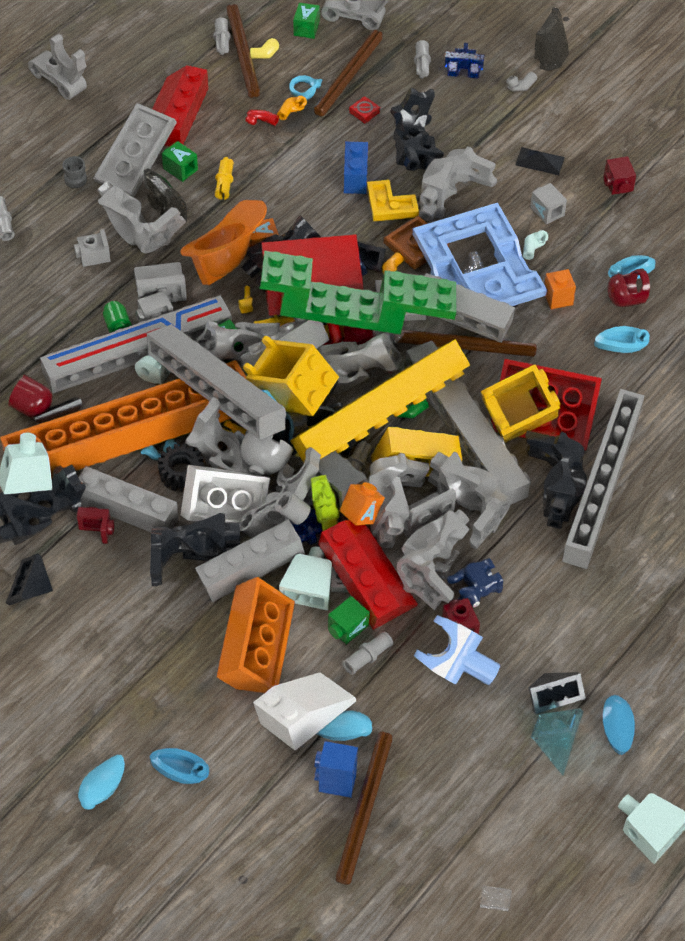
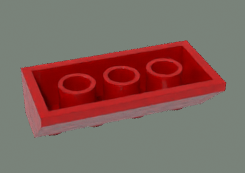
M186 65L166 78L152 108L157 112L174 118L177 122L164 146L170 147L177 141L184 145L208 91L207 69Z
M344 520L321 532L318 543L326 558L332 562L333 569L350 595L370 612L369 625L373 630L418 605L412 594L403 589L404 584L399 574L366 524L355 525L350 520Z

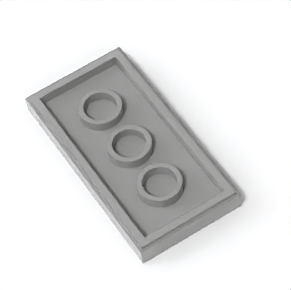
M136 103L93 178L95 182L103 185L108 181L112 186H118L134 198L175 127L176 120Z

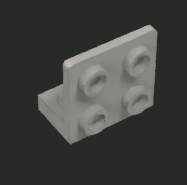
M180 262L134 268L138 299L164 291L170 302L187 300L185 277L182 274Z
M450 489L440 495L435 492L409 505L410 515L404 522L403 533L409 538L415 531L444 516L448 511L452 510L454 512L456 491Z

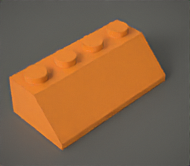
M259 577L236 585L217 678L235 689L266 693L273 686L279 685L295 601Z

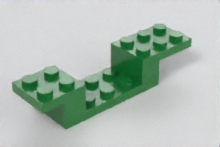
M264 251L260 289L282 292L281 316L401 334L406 312L455 320V281L385 270L380 292L360 290L346 286L324 284L322 282H311L313 258Z

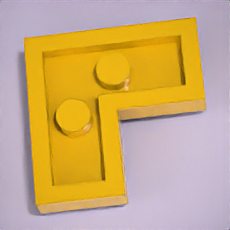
M390 180L367 182V192L373 221L415 218L419 216L415 194L393 196Z

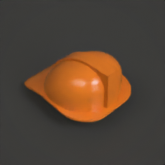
M243 200L239 202L216 227L181 249L182 256L192 258L203 285H211L233 271L242 262L249 249L251 233L265 218L267 207L264 201Z

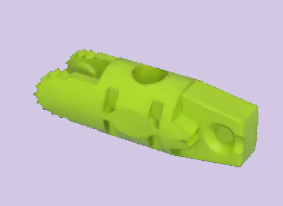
M321 475L311 478V499L316 510L317 521L322 524L323 531L338 524L340 513L336 504L335 494L327 476Z

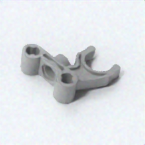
M326 0L321 10V15L324 19L331 22L337 21L339 16L360 20L365 28L377 30L386 12L384 6L389 0Z
M57 34L49 39L51 52L44 51L29 61L28 66L36 78L44 76L58 87L60 94L65 99L70 100L87 88L86 81L82 76L87 67L85 53L80 49L71 55V59L63 47V37Z
M312 447L308 448L305 452L306 459L304 465L294 476V468L286 464L279 471L276 481L282 488L281 492L269 493L264 504L247 512L240 521V531L253 538L288 519L296 525L301 524L310 512V506L303 500L311 487V478L316 477L319 471L321 454Z

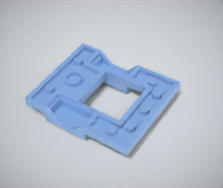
M498 203L413 228L412 234L431 268V275L455 281L456 284L462 285L469 290L483 293L487 297L500 302H506L510 306L546 296L547 289L537 271L528 268L521 255L518 238ZM486 232L495 248L494 256L498 264L463 274L447 243Z

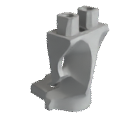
M468 146L466 149L450 151L446 158L434 159L427 167L423 176L419 217L428 222H432L434 217L442 219L446 211L444 201L457 193L455 184L458 182L466 184L468 181H473L489 187L495 186L497 178L493 176L492 171L495 169L496 164L479 157Z
M106 181L97 190L102 196L98 199V202L106 210L115 230L127 243L137 245L143 253H150L164 245H168L173 234L187 222L180 216L181 213L178 209L171 207L155 222L147 223L141 213V202L118 186H112L110 182Z
M208 321L205 331L196 338V342L219 360H236L241 369H243L244 365L240 356L249 351V346L259 342L262 343L261 340L264 336L279 332L280 323L241 322L235 324L236 329H225L219 327L215 322ZM236 342L243 344L242 351L236 352L234 350Z
M388 332L382 333L360 345L356 342H342L322 345L317 348L319 353L339 376V382L333 391L335 396L368 379L369 374L365 372L366 369L379 367L394 376L405 369V359L391 342Z
M212 397L206 408L197 416L192 432L185 443L197 448L202 453L205 461L213 468L257 475L249 471L250 466L244 462L241 456L240 447L244 435L239 430L233 433L221 427L219 422L221 403L218 399ZM220 441L224 442L228 449L221 451L217 443ZM264 472V474H266L267 476H271L272 474Z
M438 452L431 460L430 467L434 470L430 473L428 482L437 487L439 495L454 489L456 491L455 501L458 504L468 508L469 511L478 510L481 512L480 517L473 524V533L469 541L471 547L477 549L491 532L495 533L511 505L512 498L500 490L498 478L490 472L477 467L464 466L457 452H453L450 457Z
M400 453L397 456L380 458L370 465L368 483L374 485L377 491L385 497L374 524H371L370 532L377 539L381 548H393L396 535L403 532L404 522L410 515V507L402 486L422 487L425 482V476L429 471V463L409 460L405 454Z
M450 510L444 516L415 531L402 546L401 550L404 556L397 562V572L404 584L403 589L408 593L418 595L433 610L440 605L441 601L448 603L454 596V592L436 574V565L433 563V559L436 557L448 559L453 546L469 531L466 524L470 520L461 510L455 513Z

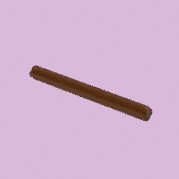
M236 4L228 5L227 15L248 96L250 98L259 97L260 88L238 6Z
M373 30L315 105L314 113L322 117L327 113L383 39L381 31Z
M403 329L401 334H394V341L398 343L422 345L433 341L436 347H442L456 339L460 348L464 350L534 357L537 350L535 343L503 340L501 343L488 338Z
M383 731L378 733L336 874V881L338 883L349 885L352 881L391 747L392 735Z

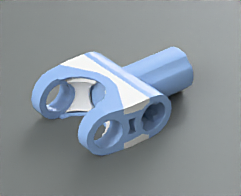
M437 615L434 622L442 626L449 636L447 648L444 652L434 655L430 653L425 654L417 650L414 657L433 672L454 684H457L462 673L466 672L486 685H490L499 671L500 664L476 651L483 637L457 622Z

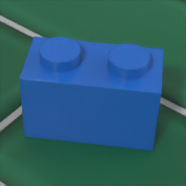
M345 141L344 193L366 194L368 142Z
M324 741L323 750L317 751L314 766L316 768L314 780L319 781V792L352 798L357 775L358 747Z

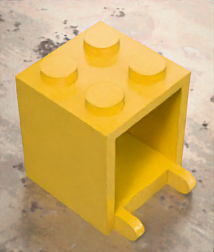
M264 336L261 341L266 346V349L254 366L249 363H245L243 369L248 374L246 379L260 390H268L274 399L285 407L286 412L314 416L339 376L313 344L272 340L270 337Z
M536 364L481 391L482 400L505 443L558 417V409H560L559 399L554 391L549 392L547 388L549 387V380L544 370H538ZM535 387L538 388L547 406L546 409L540 412L529 393V390Z

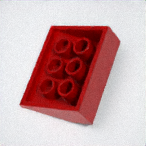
M356 234L261 243L262 256H264V251L313 258L311 282H322L329 285L363 290ZM266 290L269 316L280 315L282 292Z
M504 359L500 381L534 364ZM536 365L538 370H544L549 380V387L547 388L549 392L554 391L560 402V409H558L557 418L531 430V432L551 436H559L561 432H564L568 438L580 443L584 450L587 451L602 378ZM535 387L529 390L538 411L546 409L547 406L538 388ZM491 419L494 431L496 433H499L493 420ZM526 433L518 437L525 438Z

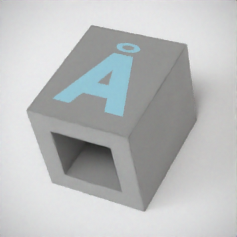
M549 183L543 187H538L532 192L530 208L547 225L565 216L567 199Z

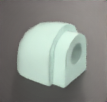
M150 355L142 357L135 364V371L138 376L154 384H162L171 372Z

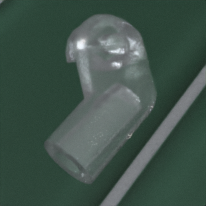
M471 252L468 255L471 266H469L468 270L465 268L463 273L466 274L485 268L479 252Z

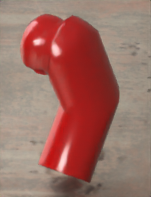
M249 110L245 118V122L251 125H256L257 119L274 126L279 121L278 115L266 110Z
M327 323L329 341L323 345L341 343L340 326Z

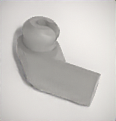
M529 72L522 80H518L516 76H510L506 81L508 84L507 88L511 91H526L537 80V75L534 72Z

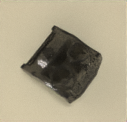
M553 7L552 12L536 33L534 59L540 61V69L546 71L560 68L569 55L568 41L561 13L555 7Z
M149 168L143 170L145 187L151 191L147 193V199L152 208L155 210L160 208L161 216L171 207L176 208L180 211V216L187 221L188 208L179 192L163 176Z

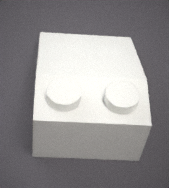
M188 465L181 516L188 521H201L223 513L225 514V522H240L247 512L265 503L270 478L211 467Z
M320 672L273 686L253 703L260 724L292 749L297 750L354 704L356 698Z

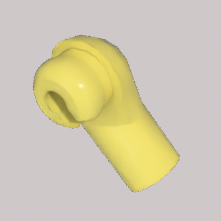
M271 38L261 48H250L251 58H271L278 50L279 42Z

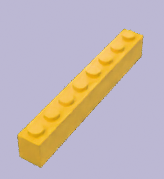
M455 339L290 441L303 463L306 459L305 452L310 447L321 454L320 459L333 451L340 453L349 447L347 442L355 439L357 442L369 435L367 430L374 426L375 429H378L388 423L387 417L393 414L394 417H397L407 411L406 405L413 402L416 405L427 398L425 393L430 390L435 393L446 386L444 381L449 378L451 381H454L465 374L463 370L470 366Z

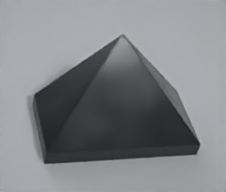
M521 147L516 166L559 176L565 157Z
M357 241L358 251L364 266L367 269L381 272L387 249L368 242Z
M74 397L50 407L43 414L33 416L31 420L41 424L78 412L82 401Z
M37 553L22 559L6 604L10 606L53 591L41 555Z
M579 672L544 673L528 687L535 714L586 699L581 673Z

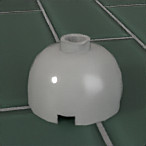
M248 430L240 447L244 462L250 466L249 471L263 476L264 472H279L287 464L294 449L283 440H280L278 443L272 439L273 435L259 440Z

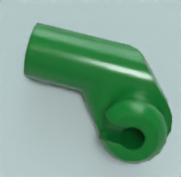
M423 400L416 405H406L408 410L397 417L415 418L429 408V404L426 400Z

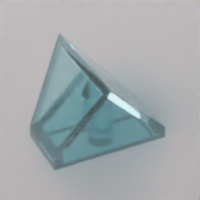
M580 708L539 714L531 738L538 744L562 775H564L580 729L584 712Z

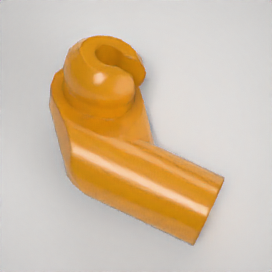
M300 95L286 99L277 113L279 119L286 120L290 113L303 110L307 104L306 98Z
M396 252L383 264V275L385 270L396 271L397 267L404 261L400 253Z

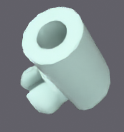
M540 230L525 238L523 258L527 260L534 258L535 249L543 246L548 240L546 231Z

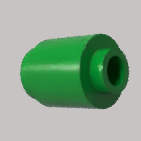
M112 301L104 306L103 318L109 333L132 326L126 308L120 302Z

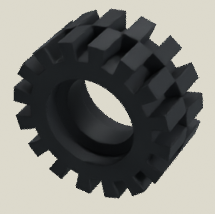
M185 443L182 444V447L174 444V449L169 446L166 448V452H161V458L159 457L158 459L159 476L161 482H164L165 487L168 488L171 485V490L176 491L178 487L180 492H184L187 471L177 472L172 470V467L179 463L204 467V459L199 450L195 451V447L190 446V448H187Z

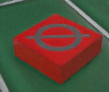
M364 96L349 107V113L363 123H367L380 113V107Z

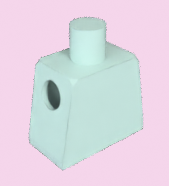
M32 433L21 434L20 444H11L5 447L0 466V487L4 494L52 490L48 453L42 443L36 442V436Z
M312 547L309 556L296 554L280 582L279 591L295 601V604L328 611L332 562L324 559L325 555L320 547Z
M653 793L648 794L641 803L627 794L618 805V808L628 815L623 828L624 833L653 864L659 860L685 830V811Z

